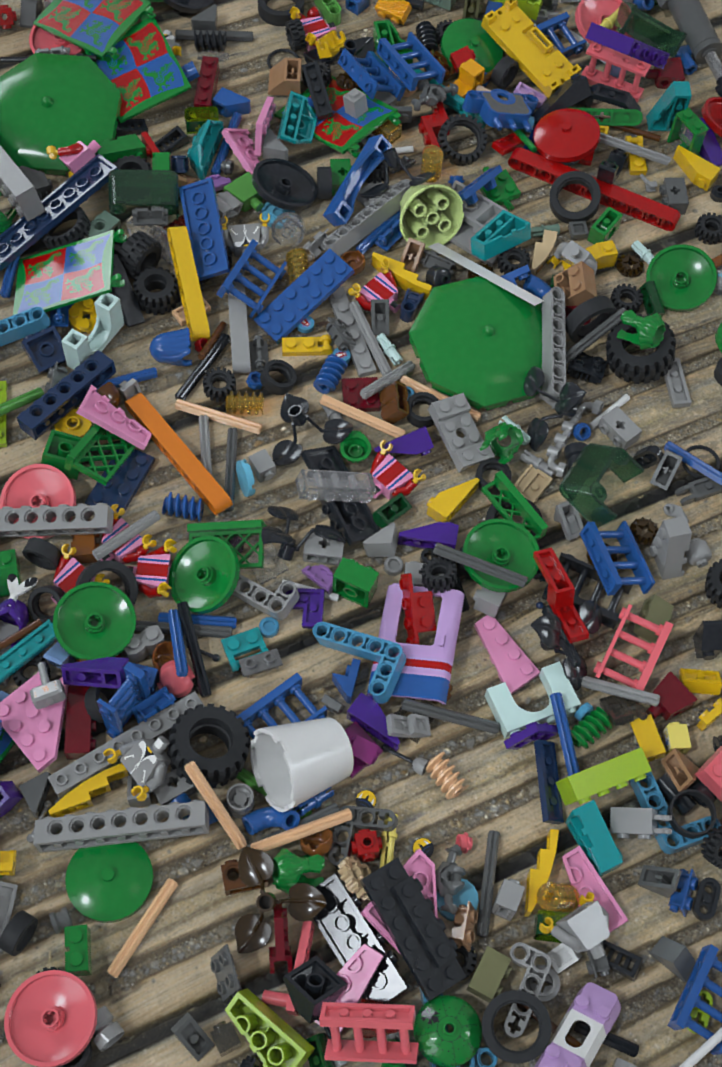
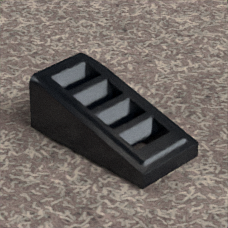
M117 119L118 125L115 140L120 136L141 135L145 131L148 133L145 119H128L122 123Z
M177 125L155 142V145L160 152H169L170 154L190 141L188 136Z
M603 940L604 950H606V947L610 949L607 960L611 970L635 982L642 967L643 958ZM614 952L618 953V955L614 963H612L610 961L614 955ZM622 957H625L626 960L623 966L620 967L619 964L622 960ZM632 961L634 965L630 972L627 969L630 965V962Z

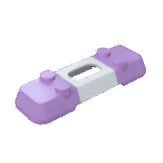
M592 982L584 985L577 993L534 1067H590L620 1014L621 1004L616 994ZM575 1021H584L591 1029L584 1043L578 1048L568 1045L565 1037Z

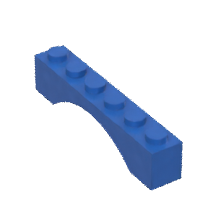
M382 134L368 139L324 212L323 216L334 227L348 222L354 212L355 199L361 186L371 172L385 159L383 152L392 147L391 143Z

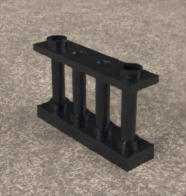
M561 552L559 561L565 572L568 573L570 569L580 574L574 586L573 605L577 612L580 604L587 601L579 597L587 577L598 581L590 599L597 603L604 586L595 567L576 559L571 554ZM548 584L542 595V599L547 600ZM622 585L616 594L613 595L608 609L599 606L602 613V625L612 629L615 628L619 620V614L615 611L623 592L629 594L633 585Z

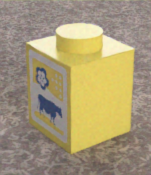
M672 722L662 731L666 755L674 748L678 749L682 754H687L691 749L687 724Z

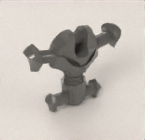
M433 77L419 80L417 88L422 93L419 96L420 99L413 98L411 101L414 111H420L423 104L433 106L437 105L438 102H444L447 93H451L452 96L457 94L458 86L450 83L448 87L443 88L441 85L429 84Z
M457 844L453 847L445 848L447 853H449L447 861L442 862L435 871L436 890H438L441 897H444L445 905L441 906L440 911H447L453 915L457 913L458 907L453 904L452 896L465 887V882L461 881V877L466 874V870L455 863L456 857L462 855V849Z

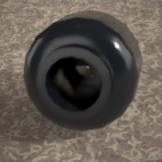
M432 266L427 271L426 282L432 285V288L450 284L451 273L447 268Z

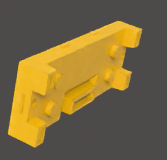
M506 0L504 5L495 12L491 10L484 15L481 24L484 30L509 57L519 63L520 69L547 98L565 81L571 79L572 75L580 74L582 68L578 64L573 66L558 49L555 50L553 48L554 45L537 26L534 27V23L518 7V0Z

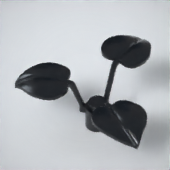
M374 38L348 39L345 41L343 48H346L357 58H365L368 51L374 52ZM340 48L332 60L331 57L320 59L317 49L304 52L303 56L306 63L314 61L319 63V61H322V63L332 64L342 53L343 48Z
M390 148L383 152L386 160L384 163L386 181L372 187L363 194L359 193V195L362 197H374L385 192L389 188L388 166L391 168L390 174L404 170L412 180L409 182L410 186H417L436 175V172L422 173L417 177L412 176L407 168L414 165L416 160L410 159L405 155L400 159L396 149Z
M533 366L527 373L524 381L525 394L533 397L538 391V393L556 401L555 411L558 413L557 415L542 417L541 420L534 418L529 424L527 434L531 437L529 445L533 451L537 452V449L548 436L549 427L545 420L562 419L563 416L574 417L577 412V404L587 392L576 383L567 382L560 391V399H557L540 389L545 382V376L539 367Z
M286 393L281 405L280 415L283 421L291 423L294 440L293 442L291 440H283L276 444L272 453L273 462L277 466H286L296 462L301 457L303 447L300 444H296V426H303L306 420L321 433H324L323 439L328 444L341 443L349 436L354 427L348 421L332 419L327 421L324 425L325 429H322L309 415H306L309 411L308 401Z
M268 506L267 511L269 514L286 520V529L283 532L276 527H263L261 531L263 544L280 543L278 557L283 560H292L295 551L300 550V547L312 533L322 538L346 544L345 538L337 529L327 525H316L315 528L310 529L297 545L296 540L288 533L290 520L297 521L299 519L298 513L288 507Z
M587 600L582 602L579 606L578 614L589 634H594L600 629L602 624L601 610L595 601ZM545 614L537 618L531 624V627L538 634L542 649L545 651L554 650L555 653L565 655L564 651L560 650L561 646L559 644L562 627L560 619L555 614ZM581 655L580 657L583 661L581 667L573 668L567 658L563 661L564 674L575 691L581 688L582 679L587 676V665Z

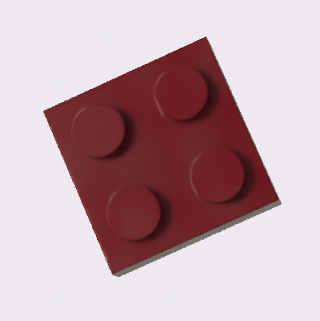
M341 378L343 402L364 412L380 411L379 392L367 399H363L360 396L361 389L378 380V378Z

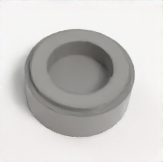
M398 556L386 558L384 571L391 576L399 575L403 570L402 559Z

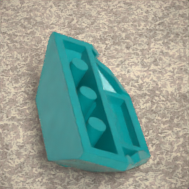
M293 91L290 92L282 115L278 139L291 144L312 143L317 118L313 109L308 104L307 97Z
M207 120L199 129L197 136L193 137L192 147L188 149L187 157L190 160V166L200 180L206 178L223 137L221 134L224 129L222 121Z

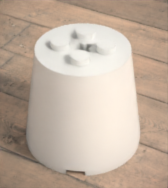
M330 717L263 727L255 730V738L250 740V760L258 787L263 786L267 794L265 797L266 801L279 812L291 810L348 778L353 771L354 759L349 738L343 727Z

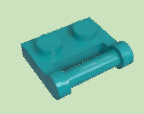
M259 627L221 640L232 672L238 671L241 668L239 661L235 660L236 657L258 649L261 651L259 653L269 651Z

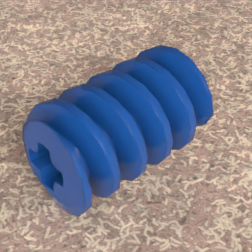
M328 355L313 383L315 389L322 394H329L335 391L339 380H341L345 369L348 367L346 361L337 355Z
M170 492L164 499L162 515H165L168 511L169 516H173L175 513L176 517L180 518L183 513L184 519H188L190 515L191 520L195 521L198 516V521L201 522L204 511L202 498L195 502V496H192L191 500L188 501L187 495L180 499V493H177L176 497L173 498V494Z

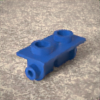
M396 219L373 243L387 252L402 237L399 224L400 219Z
M69 305L50 310V327H68Z
M164 686L131 707V710L139 724L143 721L147 722V719L170 705L172 706L176 699L172 693H169L167 687Z
M680 869L682 872L676 889H680L681 892L675 891L671 895L668 904L670 911L678 913V910H681L684 917H686L687 911L692 909L693 898L691 896L693 890L696 891L698 887V878L693 869H691L690 874H688L687 870Z

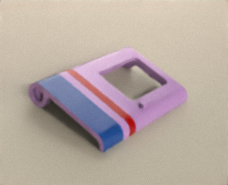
M393 583L387 589L378 638L400 644L406 655V663L392 696L438 701L446 704L465 595L463 592L450 589L448 592L444 589V593H440V590L434 593L432 589L433 597L442 598L434 644L428 646L396 642L402 611L403 592L400 589L399 583ZM413 586L414 593L428 591V588ZM399 653L394 654L392 657L398 656ZM373 661L369 684L378 666V662ZM387 671L384 675H389L391 671ZM368 685L367 694L371 695V693L369 692V685ZM379 689L376 694L381 693L384 689Z

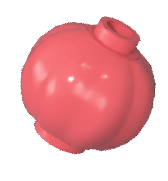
M171 660L160 668V682L157 683L159 689L166 686L169 693H172L175 698H182L192 691L194 686L192 679L195 678V674L187 663L188 675L186 677H178L175 660Z

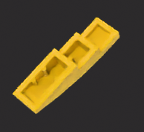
M373 252L371 265L379 273L384 272L378 269L377 264L381 261L385 267L383 260L385 258L390 261L388 270H391L397 286L405 291L410 288L413 292L425 293L424 300H427L432 291V285L418 281L419 275L405 270V263Z
M120 763L84 781L48 810L50 817H63L64 815L94 806L91 798L111 791L109 783L129 776L127 769Z
M550 829L547 834L546 849H540L537 854L536 869L530 868L527 873L525 917H529L550 876L557 849L559 830Z

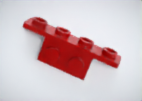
M401 574L399 585L403 592L404 627L407 630L408 636L406 643L420 645L419 632L437 630L432 591L414 593L412 574Z

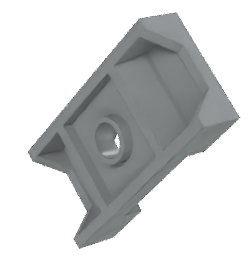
M457 180L452 185V189L457 193L466 187V185ZM476 192L478 197L476 203L468 206L465 200H463L462 204L464 212L463 221L473 226L474 233L480 231L502 210L508 212V210Z
M464 393L432 402L428 408L458 473L463 472L472 465L495 457L490 445L482 451L479 449L484 441L469 413L471 407ZM456 431H461L464 437H458Z

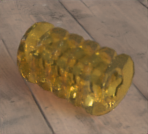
M428 145L423 149L420 174L436 172V175L426 181L427 183L436 182L441 177L444 154L442 149L436 145Z
M294 248L287 252L288 277L290 284H292L309 268L307 251L303 248Z
M231 390L230 394L226 396V413H229L230 409H232L233 414H236L239 409L240 414H243L246 409L248 415L251 414L252 410H254L255 415H258L261 410L263 415V393L260 392L259 396L256 397L255 391L252 392L251 396H249L248 391H245L244 396H242L241 392L238 391L237 395L234 396L233 390Z
M548 882L541 885L537 892V902L544 910L572 912L579 905L580 896L577 889L568 884Z

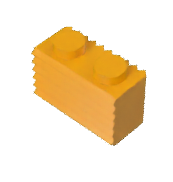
M378 0L375 10L379 17L383 19L389 18L396 25L399 23L404 25L412 10V6L405 0Z

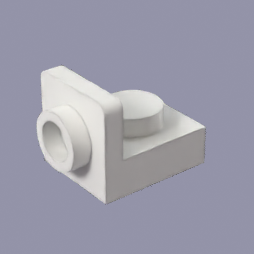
M563 943L546 953L550 957L551 965L557 974L582 957L580 952L571 949Z

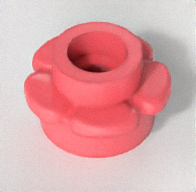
M464 832V834L457 835L455 845H459L462 853L466 854L468 850L472 849L473 841L468 836V833Z

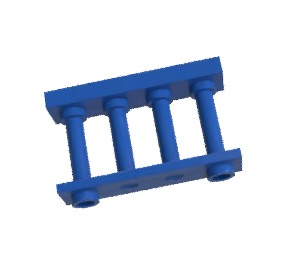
M567 12L536 25L544 35H549L557 49L566 58L574 54H580L587 42L585 39L580 42L576 41L566 26L570 18ZM557 29L562 30L571 46L564 48L554 31Z
M409 32L407 42L391 45L386 38L379 39L377 54L409 91L416 90L418 81L433 77L439 84L443 83L446 70L412 32ZM406 48L413 50V52L399 54L397 52V50H402ZM417 58L419 62L408 64L405 60ZM425 67L428 72L417 74L414 70Z
M343 48L338 64L370 99H374L376 92L380 91L390 92L397 98V101H401L407 87L373 51H368L365 58H355L346 48Z
M254 239L251 240L216 293L221 298L225 293H231L253 309L248 316L250 318L255 313L259 314L264 307L262 302L276 280L284 276L286 273L284 268L287 265V262L284 261L279 268L257 253L255 247L258 242ZM253 258L274 272L275 276L273 279L250 265L247 259ZM241 269L247 270L267 284L268 287L265 291L243 277L239 271ZM238 281L261 298L256 303L234 288L235 285L232 282Z
M623 521L616 531H599L595 522H587L579 534L607 595H615L622 585H639L642 593L647 594L656 582L627 522ZM617 538L620 546H606L603 539ZM610 554H625L627 561L613 562ZM617 569H632L635 577H620Z
M130 662L124 667L125 682L109 702L106 703L100 698L97 700L99 712L107 729L106 733L113 739L124 733L123 727L133 716L131 707L151 695L146 673Z
M296 673L240 713L236 718H242L245 722L243 727L248 728L250 737L254 739L255 728L252 724L257 718H262L268 726L278 725L269 714V710L274 706L279 707L291 723L301 722L285 702V698L290 694L295 695L311 714L305 721L327 718V707L324 706L317 710L301 690L302 677Z
M712 944L702 947L667 1025L675 1031L688 1027L707 1040L714 1033L692 1020L690 1014L692 1009L697 1007L722 1023V1012L701 1000L699 996L701 989L706 987L722 998V987L711 981L709 976H707L710 968L713 967L722 972V962L716 956L719 949ZM722 1041L710 1051L711 1054H722Z

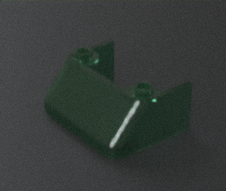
M622 1L615 22L616 31L623 35L627 33L645 44L669 53V56L674 58L687 34L674 30L637 8L638 5Z
M111 170L108 175L110 214L116 217V214L124 213L127 210V206H161V208L168 209V215H176L177 224L181 225L182 203L178 174L174 171Z
M590 443L580 452L560 483L559 490L561 495L588 522H595L597 528L617 517L604 504L607 492L599 483L606 470L609 468L625 483L643 473L644 469L623 448Z

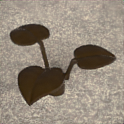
M248 846L244 847L241 851L238 870L242 882L248 887H254L259 882L261 884V895L256 900V905L260 910V918L255 914H246L237 921L235 938L238 953L254 952L267 944L271 938L272 928L270 924L263 921L264 912L274 909L276 904L290 903L288 906L289 914L298 921L311 920L327 904L323 894L317 888L307 883L293 885L289 889L290 899H276L273 893L265 892L263 880L269 879L272 876L274 862L266 852Z

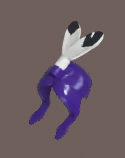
M9 574L7 585L10 597L0 603L1 621L19 626V630L27 626L29 620L28 607L17 599L18 596L23 595L36 586L38 582L36 577L28 578L19 585L17 576ZM18 640V641H16L15 643L11 644V648H12L14 645H16L20 640Z

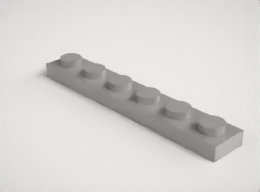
M339 287L328 297L335 318L342 320L346 330L353 336L352 339L356 345H349L348 350L350 351L359 378L376 374V367L364 337L349 308L350 302L344 287Z

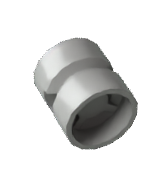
M243 783L234 784L229 788L226 800L230 814L235 818L241 819L248 813L253 812L255 803L252 789Z
M106 1006L97 1010V1024L93 1034V1042L101 1052L114 1045L125 1033L117 1021H112L114 1016Z

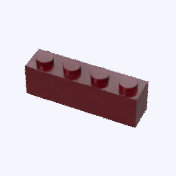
M202 57L194 107H212V99L216 94L220 73L218 57ZM194 110L195 118L211 120L212 113L210 111L212 112L213 110Z
M69 685L64 748L67 760H77L96 749V739H93V732H97V721L89 716L84 702L85 693L90 686Z

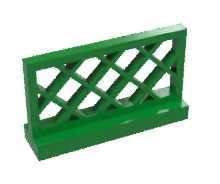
M94 424L67 455L64 468L69 471L74 468L106 486L137 447L131 443L126 444L124 439L115 434H109V431ZM112 439H120L121 444H113ZM99 440H107L109 445H100ZM115 449H124L125 454H117ZM103 450H111L113 455H104ZM90 451H98L100 455L91 456ZM106 460H115L116 465H108ZM89 461L91 467H85L80 463ZM93 461H102L104 466H95ZM97 471H106V478L99 475Z
M262 519L187 524L189 542L201 536L221 537L229 543L234 536H240L243 540L235 548L233 547L235 552L242 558L239 561L240 569L264 568V544L261 538V531L267 525ZM253 535H259V541L252 546L248 540ZM247 543L251 549L243 557L238 550ZM256 552L258 554V563H249L247 559Z

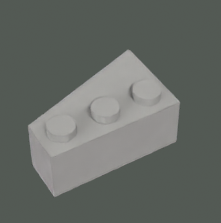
M686 516L663 520L649 548L662 580L684 576L685 571L682 569V565L687 562L684 554L685 551L689 550L692 535Z

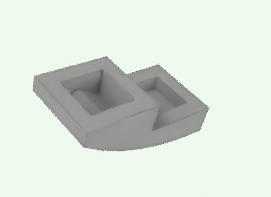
M391 713L386 716L388 736L404 738L431 736L428 716L413 713L407 717Z

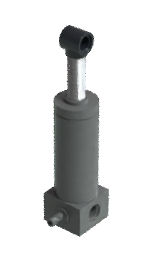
M657 0L660 8L670 11L686 44L690 46L691 54L698 64L707 63L716 79L717 86L715 90L722 97V64L718 58L722 52V43L700 1Z

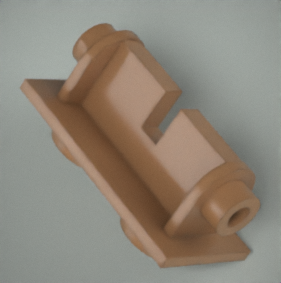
M468 901L467 906L459 905L458 911L455 914L454 925L461 927H453L451 936L458 949L461 946H465L468 952L471 950V944L474 943V926L478 922V912L470 901Z

